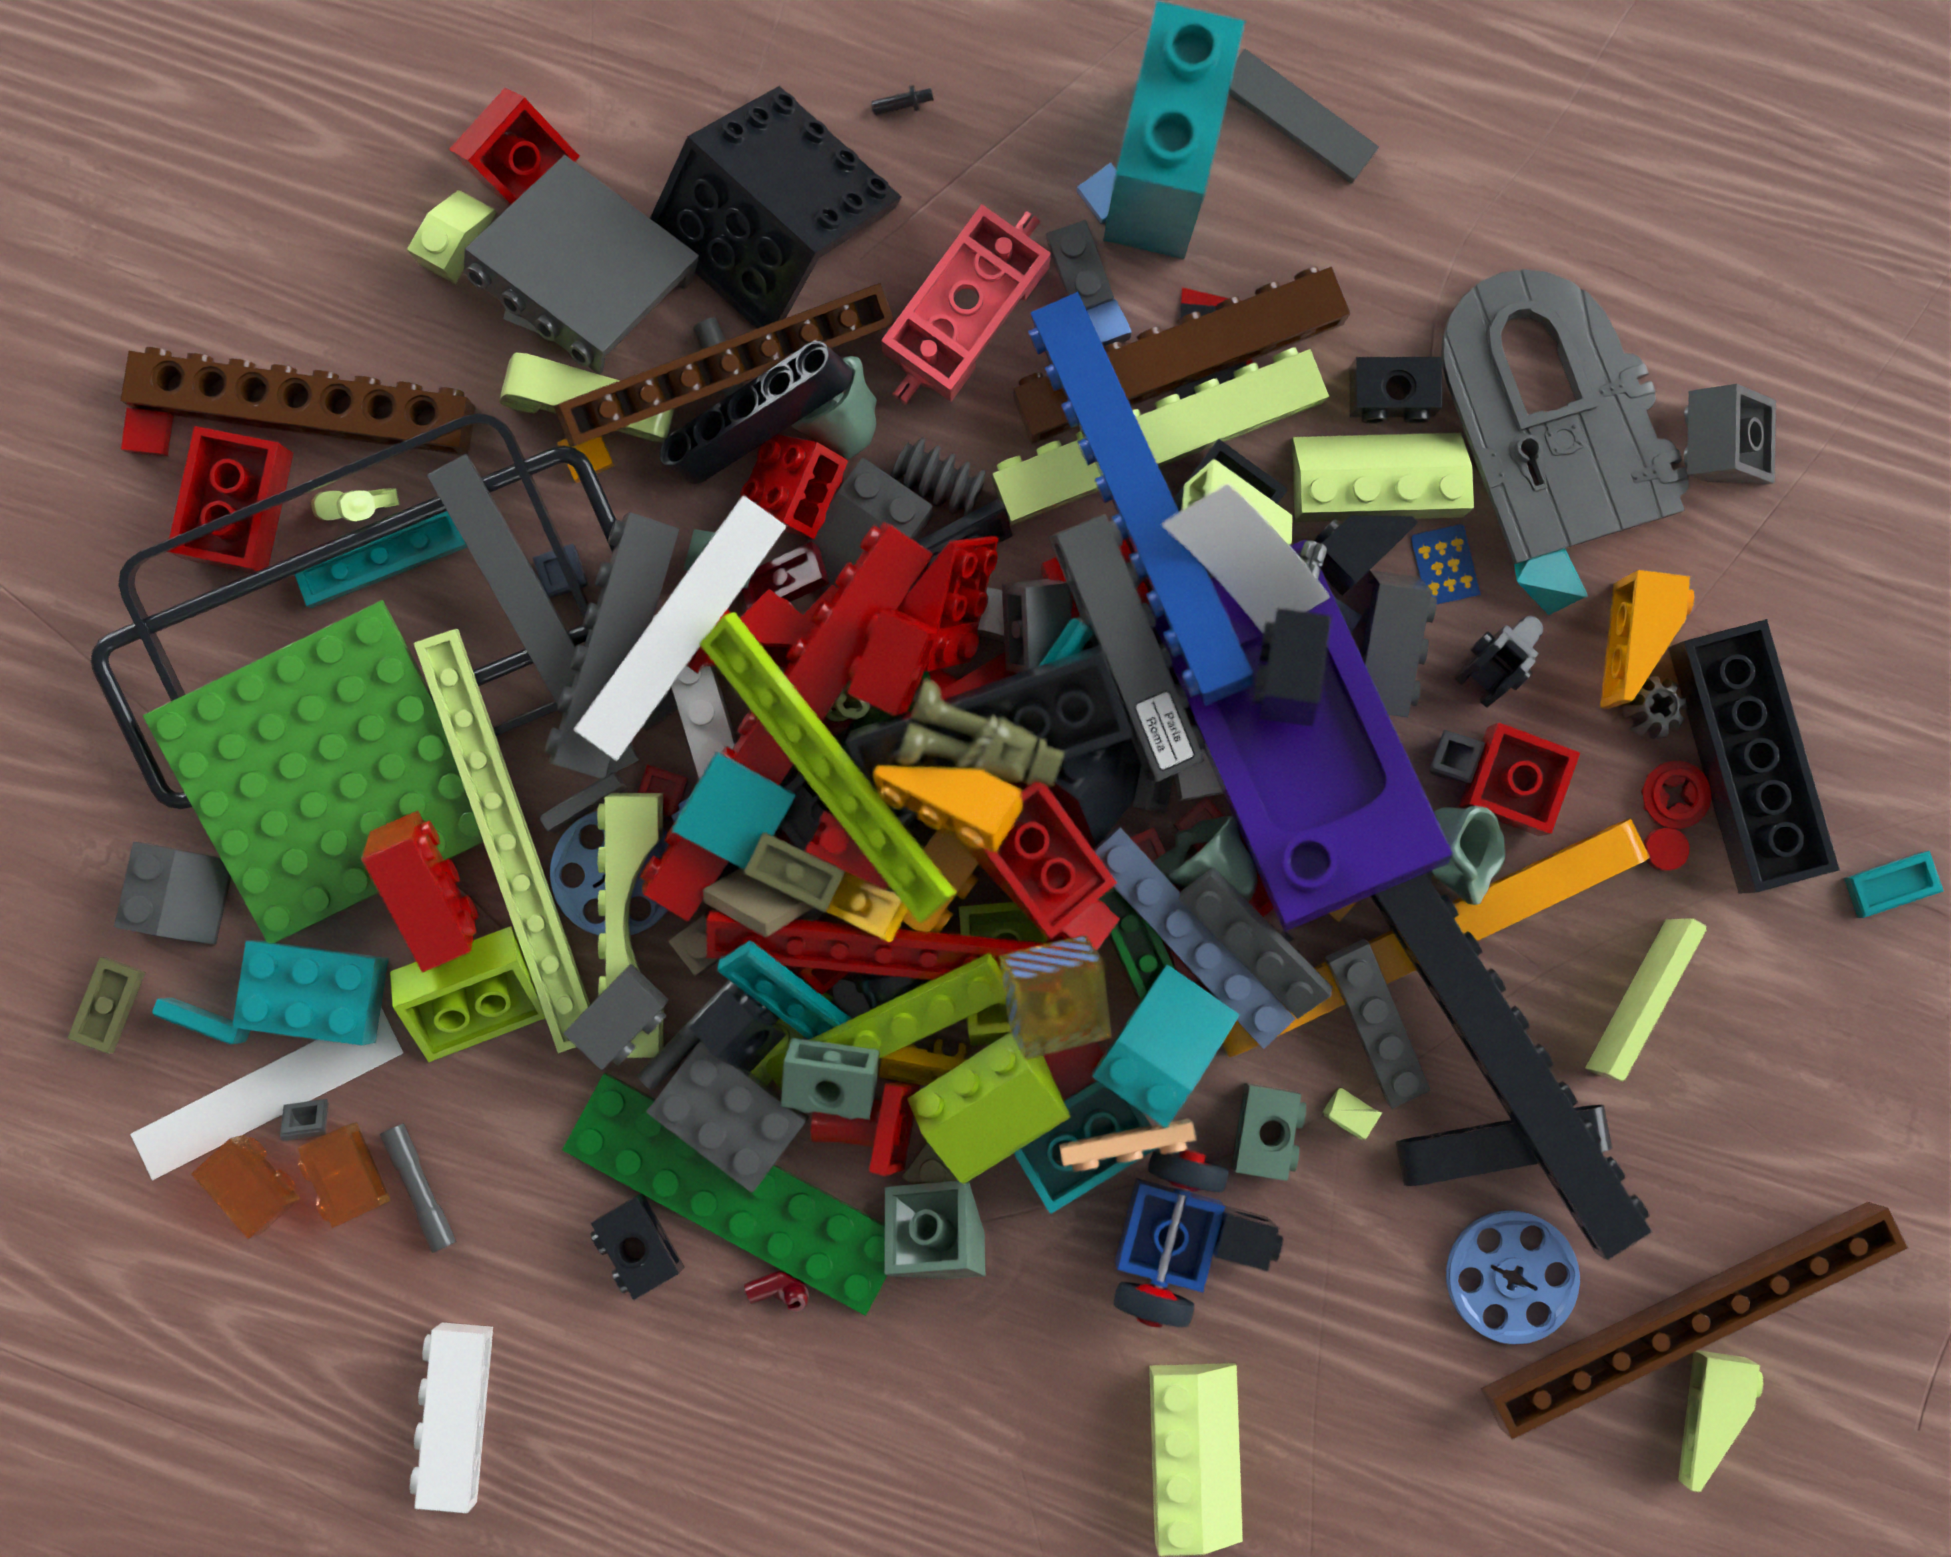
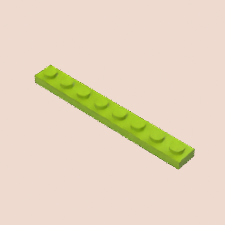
M735 612L723 616L699 644L916 920L921 923L929 918L956 893L886 803L880 798L879 794Z

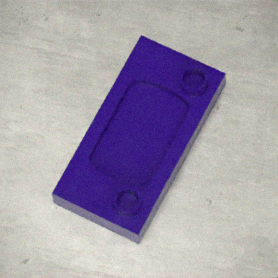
M1307 539L1290 546L1299 558ZM1321 569L1317 580L1330 597L1307 612L1329 615L1332 618L1319 705L1313 727L1260 719L1262 705L1253 704L1259 665L1268 666V662L1260 661L1264 634L1215 577L1210 580L1251 667L1254 677L1253 686L1204 706L1199 694L1192 697L1188 691L1181 673L1188 669L1182 655L1174 657L1164 636V632L1169 631L1170 628L1164 615L1158 618L1154 615L1156 627L1152 628L1156 641L1158 645L1162 643L1170 655L1172 661V668L1169 669L1175 685L1179 684L1187 697L1189 708L1186 710L1192 724L1198 727L1205 743L1204 751L1233 817L1237 821L1240 833L1284 932L1449 863L1453 853Z

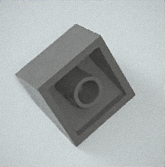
M1739 384L1689 391L1688 405L1684 413L1685 423L1688 427V446L1684 451V464L1687 468V475L1706 482L1774 484L1776 400Z
M133 842L114 927L155 936L216 944L231 876L220 857L151 843Z

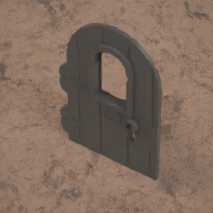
M1522 269L1501 272L1479 282L1461 298L1449 316L1442 338V367L1446 384L1514 564L1685 511L1680 496L1686 493L1689 487V475H1687L1685 467L1676 470L1672 469L1671 464H1677L1682 460L1680 452L1673 442L1667 439H1657L1647 410L1653 407L1655 403L1656 390L1652 381H1647L1641 385L1638 382L1639 378L1649 374L1646 364L1635 354L1624 353L1617 333L1606 312L1589 293L1580 289L1570 280L1552 273ZM1528 317L1545 327L1551 338L1557 343L1556 350L1576 401L1569 402L1567 406L1558 410L1545 413L1542 410L1527 414L1502 348L1501 331L1510 320ZM1521 448L1526 450L1528 456L1522 452ZM1531 464L1540 484L1538 486H1535L1528 466Z

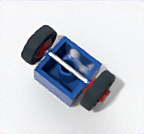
M1160 1149L1152 1152L1148 1172L1168 1180L1171 1185L1175 1186L1174 1188L1139 1178L1135 1180L1114 1263L1117 1270L1147 1277L1151 1280L1150 1283L1145 1284L1120 1282L1116 1289L1114 1306L1127 1314L1137 1317L1136 1321L1156 1328H1162V1325L1188 1327L1193 1316L1194 1303L1183 1296L1173 1293L1167 1288L1168 1283L1202 1293L1204 1291L1225 1206L1220 1200L1195 1194L1191 1191L1223 1192L1228 1179V1170L1220 1165L1205 1161L1206 1155L1189 1149L1179 1151V1153L1161 1154Z

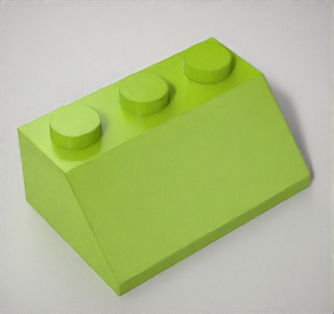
M512 926L473 940L471 952L426 972H421L417 962L390 971L393 1008L428 1062L545 1019L517 935Z
M1013 1031L907 1098L922 1136L960 1183H967L1071 1117L1041 1049L1032 1057L1026 1055L1037 1042L1031 1040L1021 1050L1018 1045L1021 1038L1023 1041L1026 1037L1020 1035L1015 1040Z

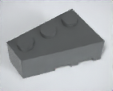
M1369 570L1368 583L1374 585L1369 609L1365 608L1362 622L1366 623L1363 645L1362 648H1359V653L1388 715L1408 718L1410 705L1416 706L1420 696L1421 684L1420 681L1415 679L1418 664L1424 665L1426 662L1429 642L1428 639H1423L1426 622L1432 623L1434 620L1437 599L1431 596L1432 590L1420 577Z

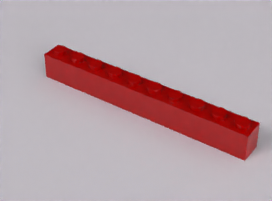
M884 521L879 528L874 525L867 532L859 546L864 552L855 565L849 562L843 568L835 582V585L840 588L830 602L824 599L820 603L810 620L815 624L806 639L799 636L786 655L790 663L783 672L784 676L821 722L849 682L848 674L854 660L859 655L863 656L869 642V640L865 639V632L873 616L876 614L880 615L881 611L890 612V609L897 610L933 556V553ZM750 710L737 730L742 735L732 749L726 746L721 754L780 785L794 763L754 712ZM671 827L664 840L669 845L660 858L653 856L640 875V878L644 880L642 884L643 895L689 922L704 899L703 889L715 883L729 861L673 832Z

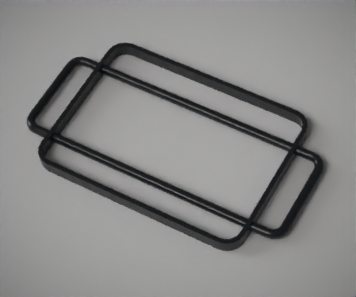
M479 413L467 415L142 550L129 558L120 571L118 586L122 600L133 623L110 632L99 639L92 650L90 662L95 678L154 797L169 808L181 810L192 807L185 792L173 791L165 781L110 667L109 657L114 650L142 639L170 700H176L186 694L156 632L447 510L440 497L435 496L149 617L135 587L136 572L144 562L469 425L485 423L497 429L503 437L514 464L483 476L481 479L489 493L522 480L584 619L589 606L588 600L532 475L561 463L573 466L608 542L616 518L593 465L587 456L576 448L559 446L525 459L514 434L507 424L495 416ZM609 545L611 551L613 552L614 546ZM582 624L568 630V633L575 645L586 641L589 629L583 628ZM525 648L473 670L479 687L534 663ZM554 700L493 726L495 735H500L557 711L558 705Z

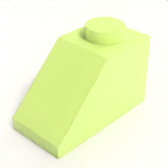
M458 190L427 213L407 250L419 265L456 284L464 270L465 248L490 225L497 212L495 209Z

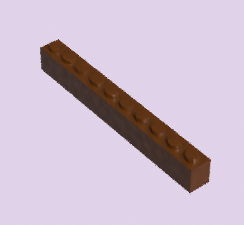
M1866 1202L1484 1386L1481 1390L1500 1429L1513 1440L1908 1249V1246L1889 1208Z

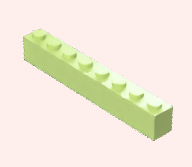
M1296 347L1285 350L1272 357L1273 364L1260 369L1257 363L1247 365L1233 372L1234 379L1219 384L1217 378L1206 381L1194 387L1196 394L1181 400L1178 394L1165 397L1155 402L1156 409L1141 415L1139 409L1133 410L1158 467L1213 447L1218 439L1226 442L1322 404L1329 395L1311 349L1298 353ZM1081 431L1076 433L1077 440L1062 446L1060 440L1053 441L1036 449L1038 456L1022 461L1021 456H1015L997 464L999 471L992 473L991 480L999 500L1006 508L1010 526L1099 491L1094 480L1101 476L1095 463L1086 464L1078 445V441L1084 439Z

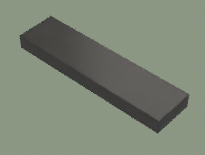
M1244 48L1237 57L1228 94L1353 184L1375 155L1379 146Z

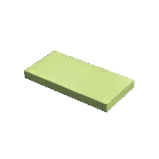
M1695 919L1665 920L1585 1069L1601 1077L1619 1081L1626 1079L1706 932L1705 925Z

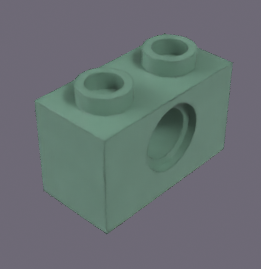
M792 1038L784 1061L781 1107L794 1108L801 1112L815 1111L836 1114L848 1119H869L876 1093L879 1050ZM825 1080L832 1081L835 1084L828 1083Z
M1244 1083L1231 1168L1235 1172L1288 1181L1289 1171H1296L1299 1160V1146L1293 1145L1296 1128H1303L1306 1116V1103L1300 1102V1093ZM1267 1121H1277L1281 1128L1279 1138L1273 1143H1263L1259 1136L1261 1126Z

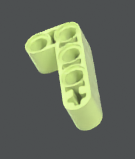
M514 353L508 363L499 403L528 413H536L539 409L556 413L553 406L620 380L538 356ZM674 408L615 431L651 441L664 442L668 437Z

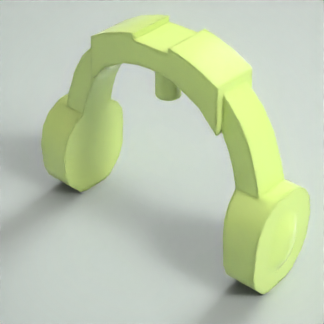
M396 488L371 491L354 490L345 493L340 491H324L316 494L311 500L313 514L321 520H335L339 518H344L348 521L365 520L374 514L376 508L399 505Z

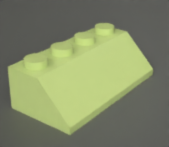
M1461 433L1292 438L1295 522L1333 521L1334 519L1345 521L1350 515L1413 516L1415 519L1463 518L1474 509L1472 463Z
M1236 1363L1149 1366L1154 1534L1159 1556L1204 1555L1243 1542Z

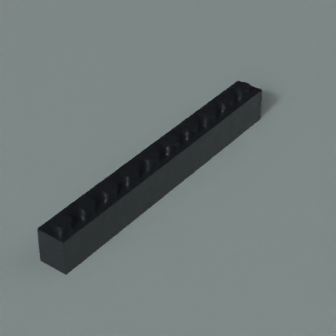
M1433 871L1370 896L1595 1254L1609 1260L1652 1233V1230L1645 1221V1219L1650 1217L1646 1207L1635 1194L1629 1196L1621 1181L1626 1179L1622 1169L1611 1156L1605 1158L1597 1143L1602 1141L1598 1131L1587 1118L1582 1121L1573 1107L1578 1102L1572 1090L1564 1081L1557 1082L1549 1069L1554 1066L1551 1057L1540 1043L1534 1046L1526 1033V1030L1530 1028L1527 1019L1517 1006L1510 1008L1502 995L1506 991V987L1501 978L1492 968L1487 971L1478 956L1482 954V949L1477 940L1469 931L1462 932L1454 919L1459 916L1456 907L1446 894L1439 896L1431 883L1435 879Z

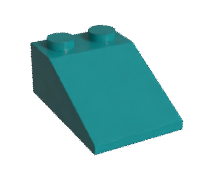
M1166 964L1093 1069L1092 1077L1167 1128L1193 1091L1240 1015Z

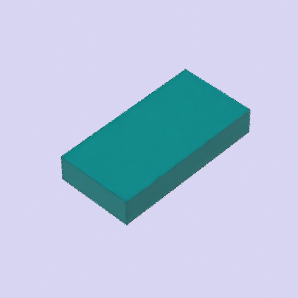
M1930 851L1913 854L1844 877L1857 918H1865L1944 892Z
M173 997L157 999L152 1010L155 1017L230 1045L246 1042L251 1031L232 1028L233 1020Z

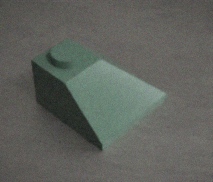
M959 1181L885 1187V1275L944 1280L985 1276V1232L969 1181L965 1184Z

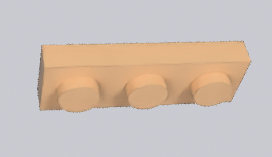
M1187 1118L1171 1121L1167 1128L1161 1124L1061 1143L1059 1144V1149L1064 1166L1072 1165L1073 1171H1083L1099 1167L1098 1159L1116 1156L1118 1163L1143 1158V1150L1158 1147L1161 1154L1187 1149L1186 1142L1196 1140L1193 1123Z

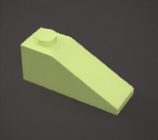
M1699 1350L1693 1352L1678 1481L1691 1491L1701 1492L1754 1412L1756 1398H1759L1762 1394L1763 1375L1759 1371L1760 1365L1746 1357Z

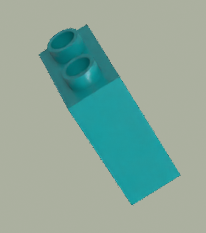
M1156 1L1115 174L1103 241L1185 259L1206 192L1245 25L1244 20Z

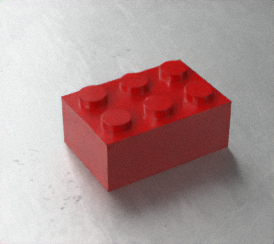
M194 426L169 539L286 491L294 453L279 442ZM283 504L172 549L168 553L183 560L248 573L259 571L269 566Z
M415 811L370 831L361 859L423 973L471 952L473 936L477 933L475 920L479 918V915L469 895L463 897L456 884L460 879L450 858L443 859L437 845L440 844V839L434 825L430 820L424 822L419 811Z

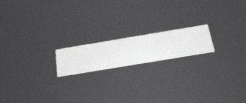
M743 495L574 730L617 761L700 647L699 643L713 629L787 526Z
M381 1007L376 1043L354 1045L317 1039L130 1135L151 1179L154 1180L281 1116L284 1105L308 1102L403 1054V1051Z

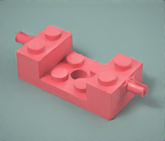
M983 204L980 205L881 340L883 354L900 365L906 374L900 385L892 393L897 400L901 399V402L907 405L918 387L922 385L923 387L935 390L952 402L976 369V359L1020 299L1026 301L1050 267L1051 253L1029 238L1037 225L1040 224L1036 216L1032 218V214L1026 211L1019 223L1014 227ZM963 289H970L977 294L979 301L971 309H961L954 302L956 293Z

